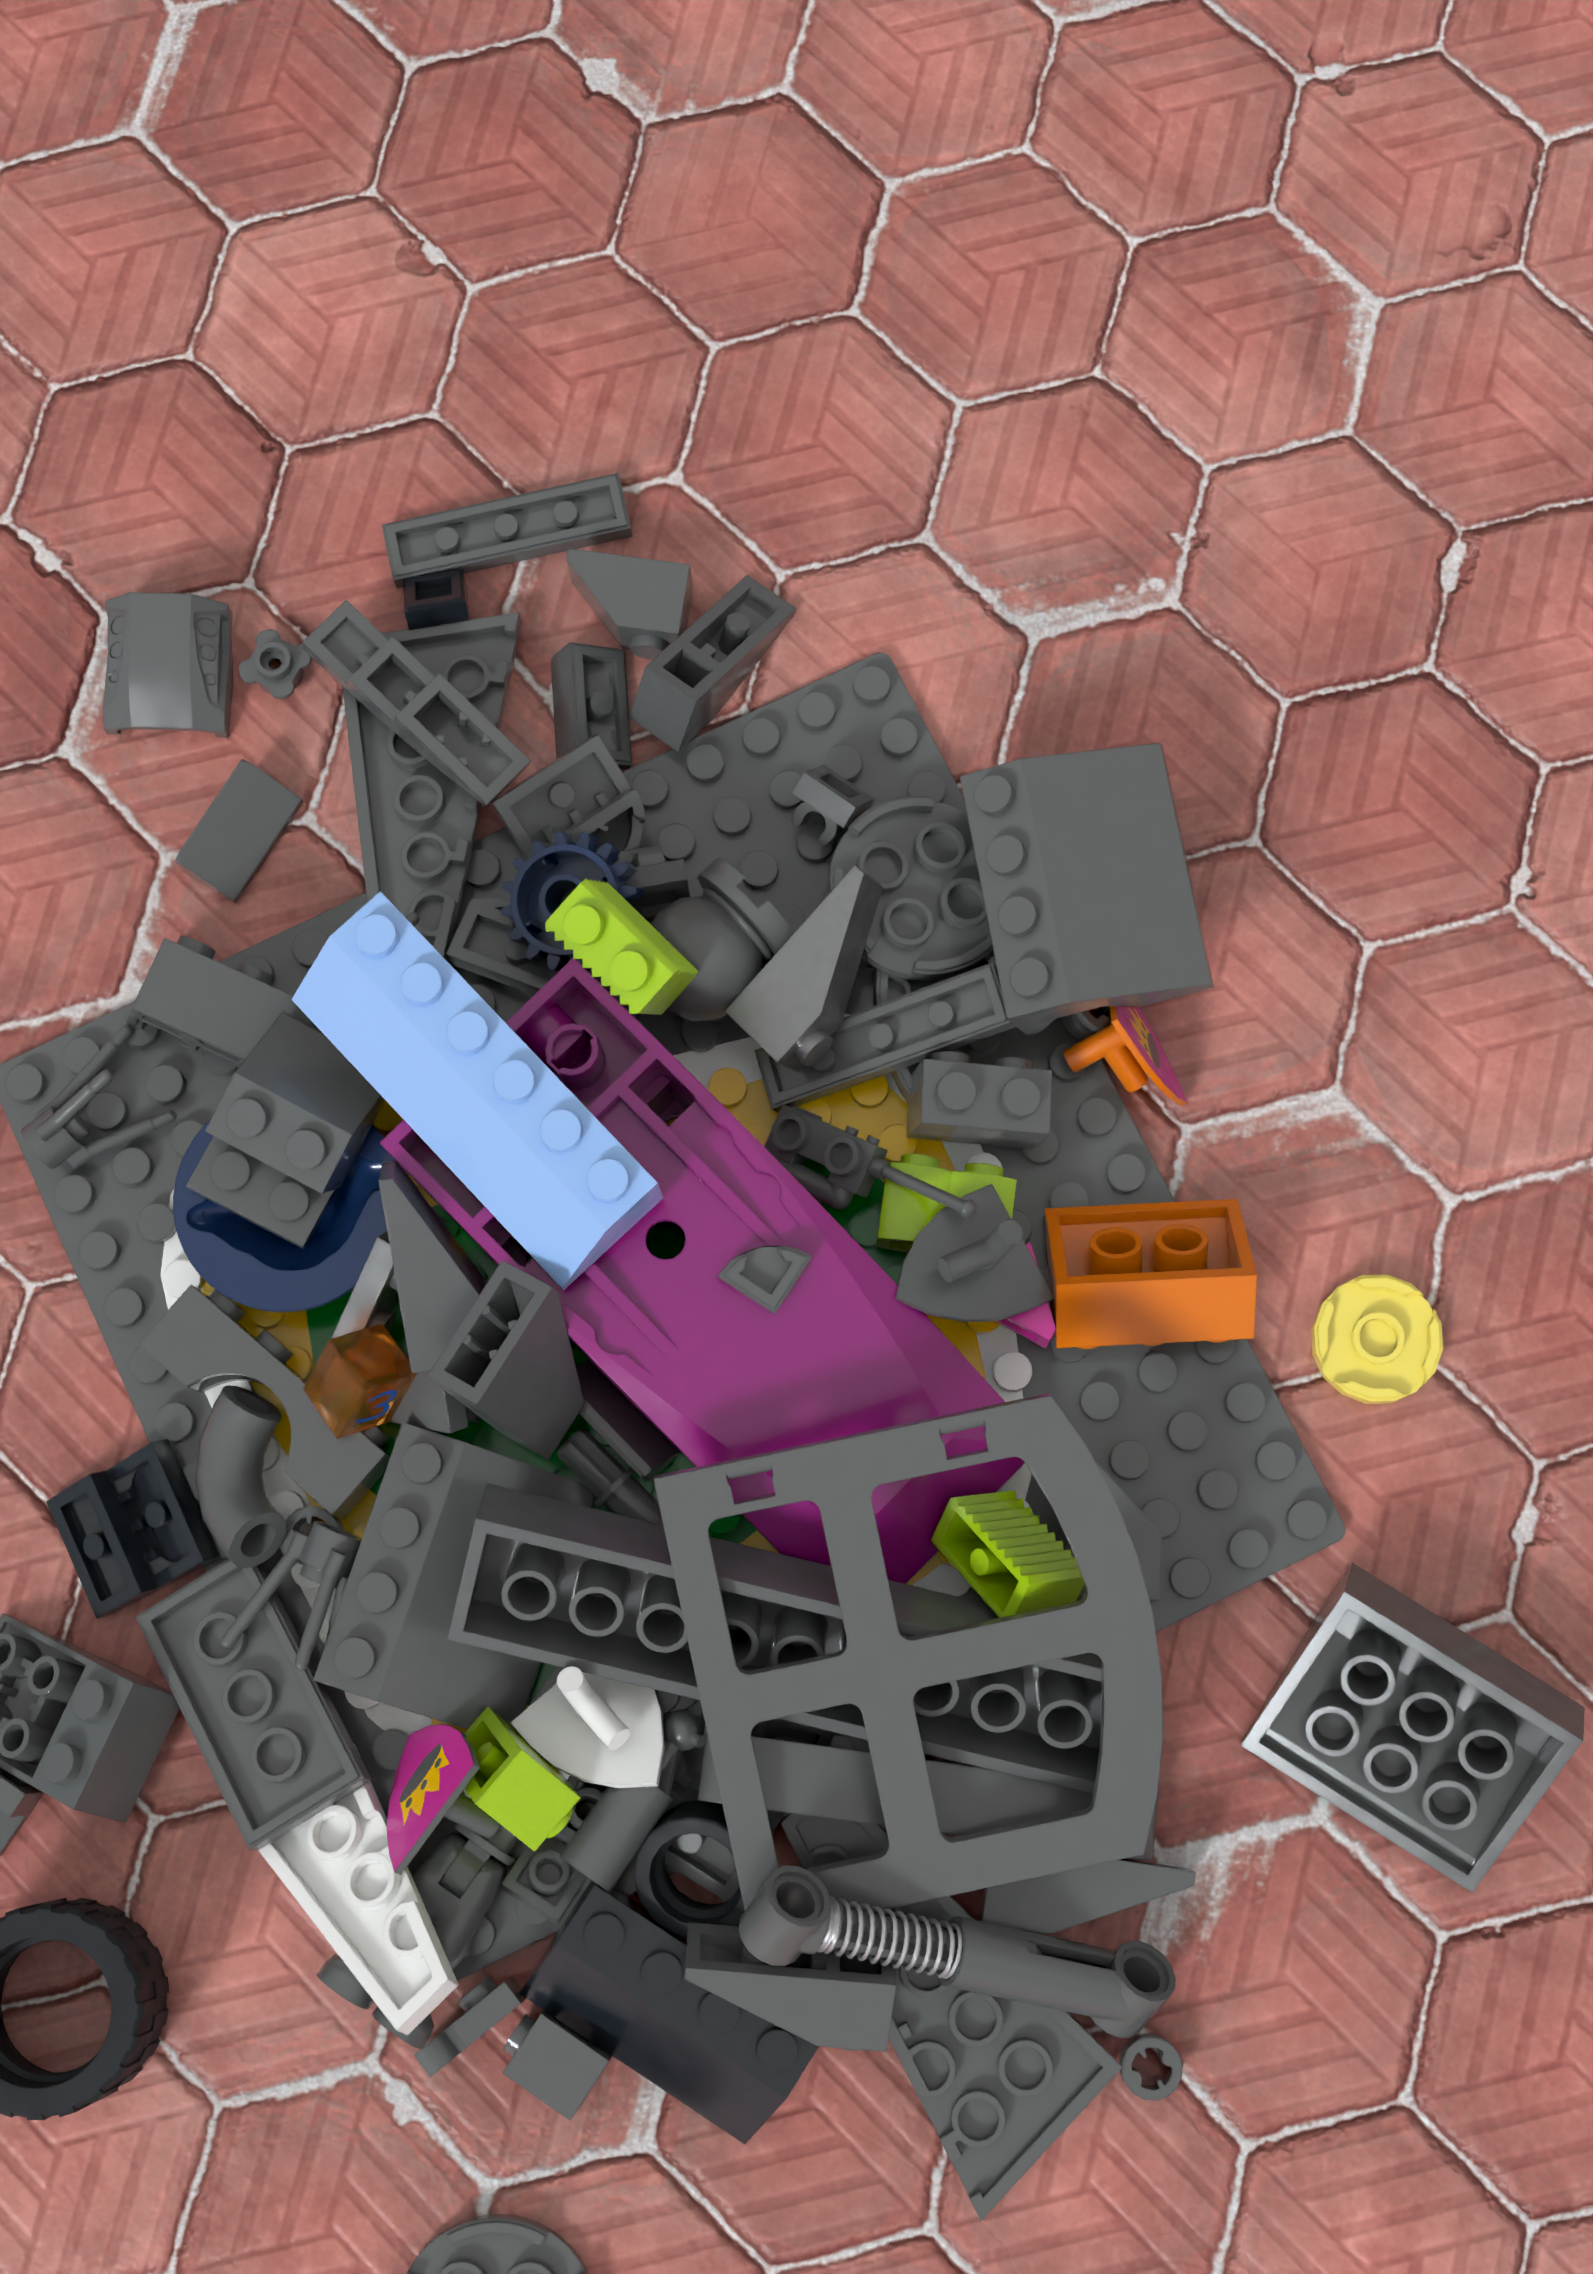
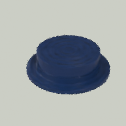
M210 1119L194 1137L186 1150L178 1169L173 1193V1213L177 1235L184 1253L199 1275L210 1286L231 1300L253 1309L268 1312L287 1313L311 1310L338 1300L351 1292L359 1279L377 1237L387 1231L378 1180L382 1163L394 1161V1159L380 1144L384 1137L374 1124H372L341 1187L335 1189L336 1193L306 1248L302 1249L186 1187L213 1138V1135L205 1132L211 1121Z

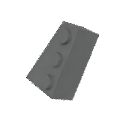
M179 936L177 943L166 938L163 939L126 1021L127 1024L144 1030L146 1024L152 1025L178 1037L177 1042L180 1045L197 1052L199 1047L232 1061V1065L238 1068L281 1012H285L319 1030L292 1001V995L272 987L275 981L272 975L245 963H239L237 970L213 960L216 953L214 949L186 936Z

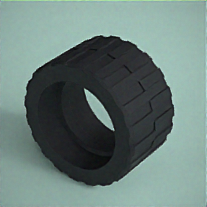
M67 1898L21 1907L6 1912L5 1916L0 1918V2114L11 2118L21 2116L27 2117V2120H45L51 2116L59 2115V2117L75 2113L118 2091L119 2086L133 2080L143 2069L142 2065L147 2058L154 2054L161 2041L159 2036L162 2027L166 2025L168 2017V1976L165 1977L161 1963L163 1959L157 1946L154 1947L147 1937V1931L138 1922L134 1923L126 1917L124 1911L112 1905L105 1906L99 1904L97 1900L79 1898L67 1901ZM43 1941H67L85 1951L101 1969L111 1997V2020L103 2046L86 2064L66 2072L44 2070L22 2056L11 2042L2 2017V1992L10 1968L23 1951Z

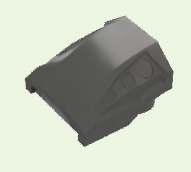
M128 592L106 600L108 657L103 701V725L106 733L120 735V730L128 729L208 732L214 733L216 737L229 738L233 690V613L228 604L194 594Z

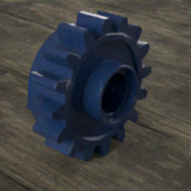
M563 831L556 832L553 846H548L541 841L535 840L531 843L534 854L527 861L515 858L512 863L518 870L514 881L503 882L502 889L511 893L510 905L501 909V915L513 919L516 925L508 935L510 940L520 944L529 942L525 957L539 963L548 955V969L557 972L569 962V959L573 958V951L564 950V942L555 941V933L546 932L545 922L561 905L563 896L567 891L577 887L580 882L587 878L588 880H596L601 883L608 882L629 904L644 897V890L626 884V881L637 871L634 865L626 861L614 865L620 849L606 842L597 850V837L585 832L581 833L576 845L571 835ZM576 959L582 965V960Z

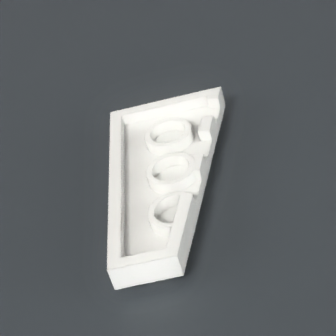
M371 1781L258 1851L397 2031L409 2035L459 1984L408 1866L401 1875L393 1870L388 1849L387 1818Z

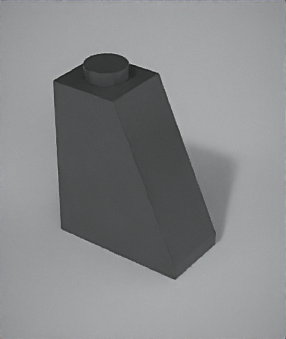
M502 1260L427 1377L497 1431L549 1460L584 1405L559 1294L553 1287Z

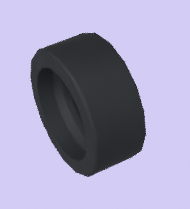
M701 1800L681 1802L662 1815L655 1827L649 1832L636 1855L633 1877L639 1901L654 1922L678 1937L687 1938L688 1922L739 1926L740 1918L745 1912L740 1886L734 1896L724 1903L710 1905L693 1901L678 1891L668 1877L664 1863L665 1854L670 1844L680 1836L692 1833L713 1838L725 1846L733 1856L723 1805L720 1803Z

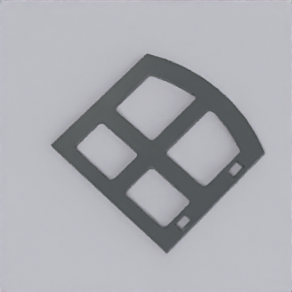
M1049 1393L654 1476V1484L745 1910L774 1869L781 1867L776 1855L752 1741V1729L756 1724L763 1721L844 1704L856 1705L863 1715L888 1835V1844L880 1853L805 1868L823 1882L829 1892V1896H833L837 1901L839 1899H845L848 1903L856 1901L859 1905L868 1904L871 1908L879 1906L884 1910L1144 1855L1158 1793L1163 1742L1162 1672L1154 1615L1139 1558L1117 1501L1087 1445ZM985 1426L983 1432L986 1449L946 1456L944 1442L940 1435ZM1010 1457L1021 1458L1048 1499L1070 1544L1086 1585V1592L1083 1598L1073 1603L916 1636L902 1634L897 1626L871 1500L873 1490L881 1484ZM773 1470L772 1481L775 1493L734 1501L729 1479ZM805 1500L812 1501L819 1507L846 1633V1644L842 1650L836 1653L755 1670H744L738 1666L735 1660L708 1531L709 1526L714 1520ZM1094 1653L1098 1655L1101 1659L1102 1715L1100 1751L1091 1804L1083 1810L956 1837L944 1835L939 1829L913 1703L916 1692L924 1687L1080 1654Z

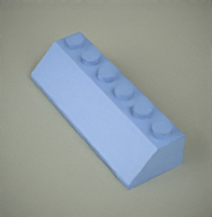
M381 891L329 936L294 994L292 1001L564 1291L663 1199L658 1183Z

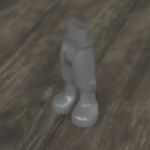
M456 1823L453 1827L458 1833L452 1832L412 1875L452 1970L463 1958L469 1955L471 1939L497 1893L506 1870L505 1867H511L516 1861L510 1853L519 1839L501 1824L492 1837L486 1838ZM334 1954L317 1973V1977L326 1986L352 2004L363 2009H369L374 2003L373 1999L338 1954ZM378 2006L372 2013L373 2017L383 2027L418 2049H423L434 2028L431 2013L409 2035L397 2031Z

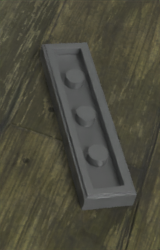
M619 473L382 525L392 577L396 588L403 587V580L405 578L457 569L463 570L465 574L568 551V548L579 549L633 537Z
M993 963L843 1017L841 1025L830 1036L833 1041L829 1050L816 1063L808 1067L803 1066L799 1072L777 1063L763 1048L754 1051L771 1109L779 1113L782 1104L790 1107L793 1105L800 1106L916 1064L923 1059H929L932 1053L952 1051L1016 1026L1007 1019L998 970Z

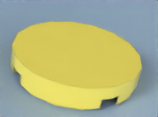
M1361 1275L1338 1286L1319 1306L1311 1327L1312 1355L1323 1378L1340 1394L1365 1404L1393 1403L1417 1392L1435 1373L1443 1351L1442 1323L1435 1309L1432 1310L1429 1302L1422 1297L1423 1294L1415 1286L1390 1275Z

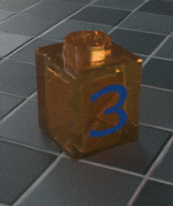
M381 1323L329 1339L303 1390L333 1434L339 1439L390 1422L417 1373L411 1372L409 1360Z

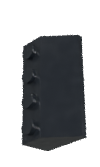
M591 1880L520 1989L519 1994L743 2144H746L787 2099L819 2046L685 1980L687 1938L675 1936L654 1922L645 1908L615 1888H612L609 1892Z

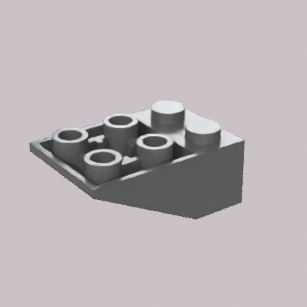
M2 1613L0 1617V1768L73 1810L126 1823L180 1709L173 1693L130 1670Z

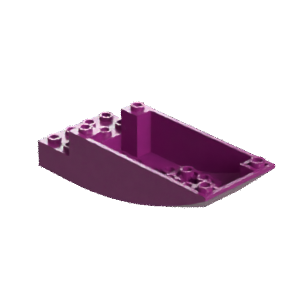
M572 958L505 1023L655 1179L663 1195V1199L563 1291L534 1259L527 1264L531 1255L404 1120L380 1142L389 1155L477 1243L497 1267L503 1260L553 1287L558 1292L569 1340L694 1467L1005 1402L923 1312L895 1299L898 1285L787 1169L635 1017L629 1014L576 959ZM676 1119L669 1127L666 1125L670 1120ZM668 1221L682 1228L686 1241L679 1255L664 1260L656 1258L649 1252L646 1238L654 1225ZM788 1246L812 1256L775 1314L770 1313L716 1276L735 1257L759 1247ZM985 1426L940 1435L944 1442L946 1456L986 1449L983 1432ZM1010 1457L877 1486L872 1492L871 1500L888 1580L906 1584L939 1551L933 1545L931 1539L950 1498L995 1493L1025 1462L1021 1458ZM773 1470L729 1479L734 1501L775 1493L772 1481ZM805 1500L741 1514L780 1554L831 1566L820 1509L814 1502Z

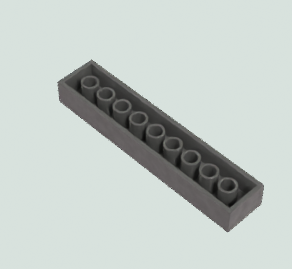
M487 1483L475 1519L447 1640L563 1668L574 1666L584 1673L700 1700L664 1526ZM710 1537L735 1660L740 1668L755 1670L836 1653L843 1649L846 1644V1633L832 1566ZM888 1580L899 1631L906 1636H916L998 1618L986 1603ZM1094 1653L1080 1654L924 1687L916 1692L913 1703L924 1754L1093 1794L1100 1751L1102 1715L1101 1659L1098 1655ZM844 1704L777 1718L868 1740L862 1712L853 1704Z

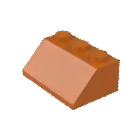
M1238 1199L1044 1208L1049 1288L1054 1296V1299L1050 1301V1310L1056 1327L1054 1332L1056 1348L1076 1347L1092 1349L1098 1346L1143 1344L1156 1346L1175 1342L1209 1341L1220 1343L1236 1339H1254L1257 1272Z

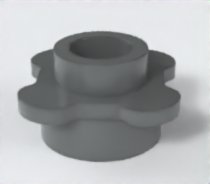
M272 629L264 630L256 637L257 647L251 657L240 663L239 674L246 684L258 683L264 691L270 693L274 698L286 699L294 693L301 683L304 669L310 666L312 657L302 649V644L293 646L282 640L277 631ZM273 660L281 661V665L277 669L270 668V663Z

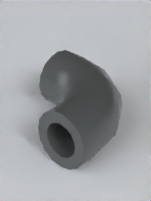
M227 1385L223 1387L216 1399L199 1441L196 1486L202 1518L219 1547L234 1565L248 1568L259 1565L274 1555L283 1543L286 1535V1521L266 1497L262 1477L264 1455L272 1434L281 1420V1413L273 1404L258 1394L245 1388Z

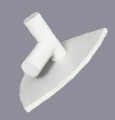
M570 1666L564 1668L558 1674L556 1684L511 1722L525 1741L554 1768L579 1780L614 1788L656 1787L659 1785L665 1742L663 1713L655 1689L584 1673L579 1668Z

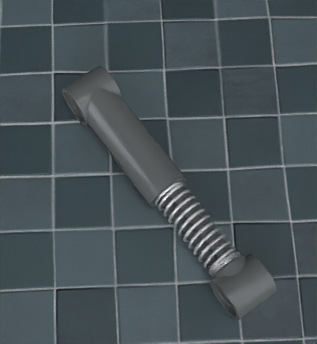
M784 1865L774 1869L742 1914L739 1923L741 1941L747 1950L758 1960L772 1966H785L795 1962L801 1953L815 1954L817 1951L821 1953L824 1951L825 1954H829L834 1950L836 1956H841L845 1952L848 1959H852L857 1955L859 1961H864L868 1957L872 1964L880 1960L882 1966H886L891 1962L893 1968H898L902 1965L905 1971H909L913 1967L916 1973H921L925 1970L927 1975H933L936 1972L942 1986L1089 2016L1106 2033L1121 2038H1130L1138 2034L1169 1999L1175 1989L1176 1977L1172 1965L1160 1951L1142 1941H1128L1120 1945L1117 1950H1111L960 1916H954L948 1922H938L935 1918H930L929 1920L925 1916H918L916 1918L914 1914L908 1913L905 1915L902 1911L894 1913L891 1909L882 1910L879 1906L871 1908L868 1904L859 1905L856 1901H851L850 1903L845 1899L837 1901L833 1896H829L827 1888L816 1875L799 1866Z

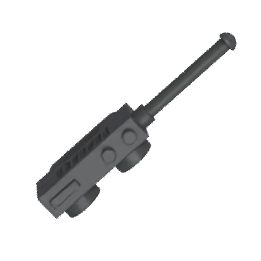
M782 1104L764 1147L817 1201L834 1209H844L849 1206L854 1194L867 1198L875 1179L884 1180L886 1178L960 1212L963 1218H969L975 1214L976 1204L972 1199L964 1200L891 1167L890 1162L884 1160L888 1150L878 1146L879 1139L868 1135L867 1139L864 1140L857 1137L859 1130L847 1125L844 1131L822 1121V1117L793 1105L790 1107ZM806 1158L825 1165L831 1172L829 1177L803 1166Z

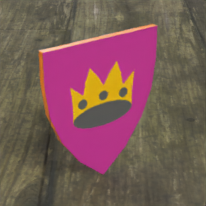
M1109 1006L1111 1025L1063 1050L1068 1065L1075 1073L1105 1058L1127 1092H1134L1142 1088L1147 1083L1149 1076L1171 1101L1180 1106L1188 1104L1174 1070L1139 1007Z

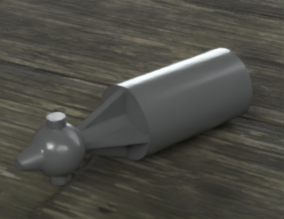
M700 1700L695 1701L686 1709H680L673 1713L666 1712L663 1715L665 1751L659 1785L656 1787L614 1788L607 1786L559 1855L578 1871L609 1892L638 1852L649 1832L655 1827L673 1801V1798L669 1795L681 1751L690 1750L694 1747L701 1748L706 1743L703 1724L704 1715Z

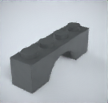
M191 1284L138 1345L186 1387L199 1393L232 1381H252L269 1387L285 1407L291 1426V1447L283 1472L330 1514L345 1519L385 1473L391 1455L382 1447L390 1437L370 1420L356 1423L360 1418H367L362 1413L352 1422L334 1406L341 1398V1395L314 1371H311L303 1379L289 1367L286 1362L293 1356V1353L267 1330L263 1329L257 1337L250 1333L238 1322L246 1312L233 1300L224 1296L216 1289L208 1296Z

